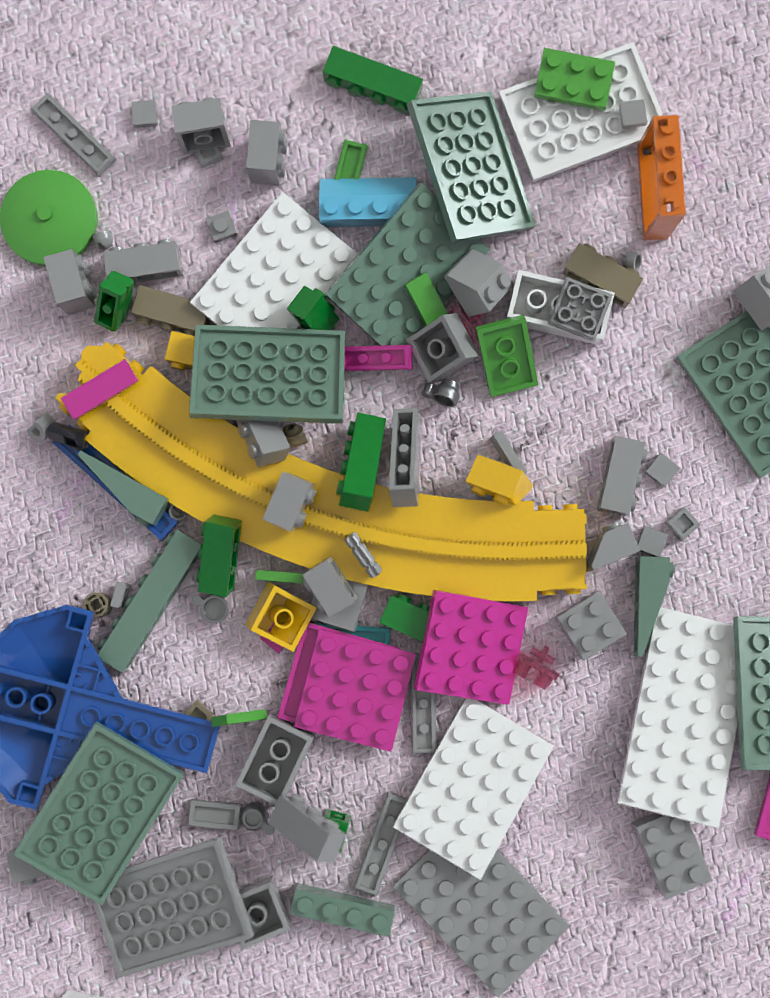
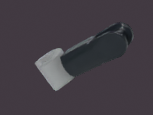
M48 413L36 420L35 424L27 429L29 436L36 442H42L49 438L77 451L85 450L89 446L88 441L85 440V430L58 423Z

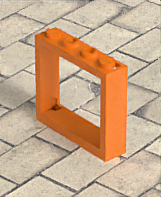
M679 115L653 116L637 146L643 241L668 239L686 215ZM643 150H649L650 155H643ZM667 204H671L670 212H667Z

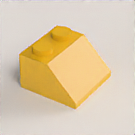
M478 454L466 479V483L472 488L471 492L485 497V494L493 496L494 501L503 505H507L508 502L517 505L533 487V484L522 470Z
M268 581L245 626L251 631L294 652L317 607ZM272 623H274V626H273L271 632H268V630H269V628L271 627Z

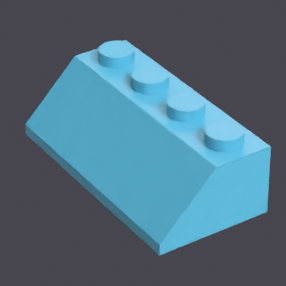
M416 177L359 178L357 180H354V178L339 180L320 179L319 221L325 227H382L415 189Z

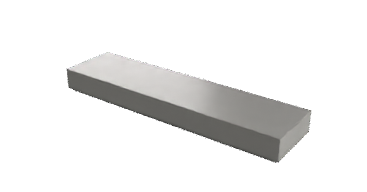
M49 93L45 94L31 108L32 112L99 177L117 161Z
M416 653L410 676L412 754H434L437 749L436 693L414 689L421 654Z
M391 792L387 793L355 881L354 889L376 897L378 896L400 831L392 826L408 800L407 798Z

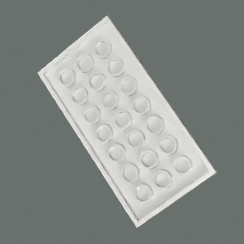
M660 607L649 638L617 798L618 804L712 828H719L738 724L733 625Z

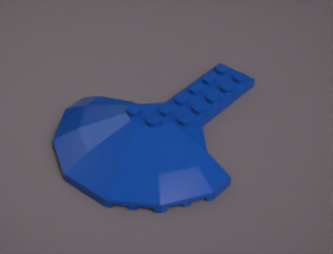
M64 605L15 619L0 633V792L10 804L38 810L47 783L65 772L96 721L169 764L203 773L208 772L220 726L212 727L211 720L123 698L89 639L94 611L72 605Z

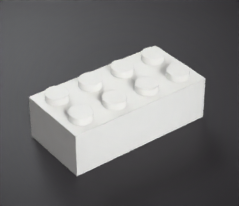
M518 269L506 319L524 315L528 329L595 345L602 343L615 292L599 289L613 296L596 340L592 342L548 324L565 280Z

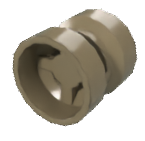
M94 592L85 598L83 608L94 611V617H104L113 608V606H110L112 599L105 593Z

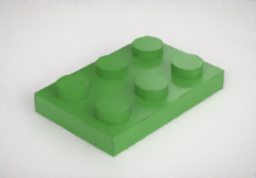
M544 48L534 97L605 111L615 61Z
M524 315L475 327L491 397L538 385Z

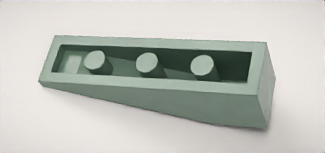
M79 451L78 456L129 512L137 516L135 521L146 527L149 524L157 526L169 505L168 498L87 453Z
M636 557L634 656L643 657L670 578L673 577L674 566L673 563H670V557Z

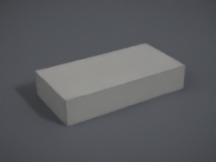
M500 430L492 435L490 440L504 463L527 473L503 431Z
M192 799L188 826L238 830L241 804Z

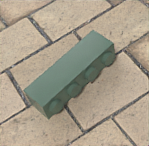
M297 883L290 914L389 937L395 905Z

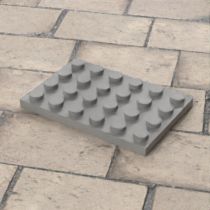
M221 837L127 866L103 905L92 900L118 978L245 941L254 936Z
M428 849L393 884L397 892L498 998L570 927L566 920L498 849L481 880Z

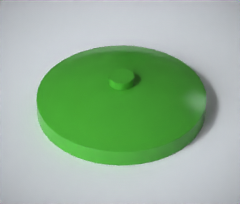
M40 170L19 179L8 190L0 209L1 231L10 248L29 263L45 267L43 258L45 256L73 249L78 256L82 255L93 241L92 235L96 234L98 225L97 207L90 192L78 179L57 170Z

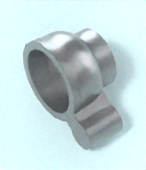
M442 379L439 385L426 382L421 395L431 398L443 406L456 407L459 400L458 391L460 386L450 379Z
M197 595L192 598L194 605L201 606V614L206 621L219 623L227 617L229 606L222 597L215 595L203 599L202 596Z
M251 802L242 809L240 820L246 829L250 831L263 829L267 835L274 833L275 828L268 823V811L263 804Z

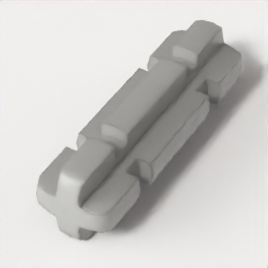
M353 532L345 538V543L349 548L353 549L352 553L362 567H366L367 574L374 578L381 573L382 568L377 562H374L375 558L365 544L360 542L361 539L358 534Z

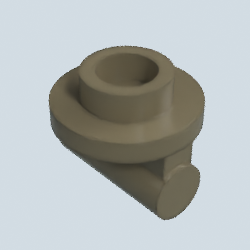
M291 423L283 427V433L291 448L308 443L301 425Z

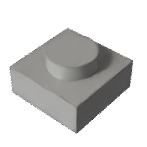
M229 211L206 218L215 243L237 236Z

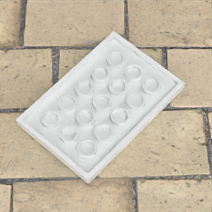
M634 42L594 56L595 58L615 61L605 111L535 98L534 94L538 77L499 91V98L532 182L638 144L652 117L663 116ZM644 99L647 125L622 129L619 103Z
M282 192L190 301V304L218 326L298 329L300 324L289 313L287 307L305 285L311 290L317 288L325 294L357 257L358 253Z
M465 698L392 827L481 880L554 746L478 700Z

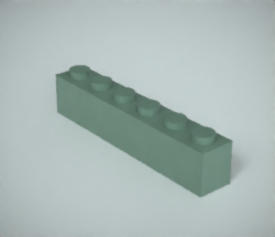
M180 530L169 534L164 543L166 548L163 553H158L151 563L153 568L149 575L144 574L138 583L140 589L135 596L131 595L124 605L126 611L122 617L118 616L111 625L112 633L108 638L104 637L97 648L101 660L121 673L128 670L199 558V549L203 544Z

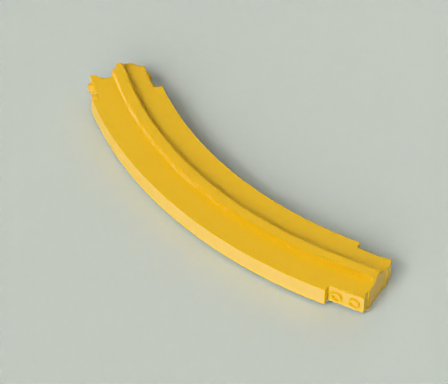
M106 341L102 346H87L81 352V360L75 364L82 372L78 378L80 386L124 359L127 360L139 380L133 386L78 418L77 425L85 430V432L91 431L85 437V440L136 481L168 498L169 503L203 523L213 514L242 520L240 541L261 551L309 569L332 556L347 580L432 596L433 590H439L491 601H537V591H541V595H556V590H566V594H581V589H587V584L585 583V574H587L585 524L587 523L584 509H578V504H563V509L553 510V505H538V510H534L533 501H520L517 505L508 502L507 505H503L496 501L449 498L419 493L418 506L393 507L389 487L375 484L368 512L339 506L340 495H336L339 480L343 481L344 475L289 453L284 461L257 467L255 460L249 456L248 445L245 439L240 436L237 426L225 419L190 418V395L155 367L150 366L143 373L145 368L135 359L131 362L125 356L127 351L117 342L114 345ZM59 393L55 397V399L60 402L58 407L64 413L70 415L69 411L67 410L66 406L61 400V398L67 395L68 393ZM282 472H288L315 483L314 489L317 490L313 503L307 504L304 513H307V517L303 527L297 528L295 531H288L262 520ZM353 532L358 534L361 539L360 542L365 544L375 558L374 562H377L382 568L381 573L374 578L367 574L366 567H362L352 553L353 549L349 548L345 543V538Z

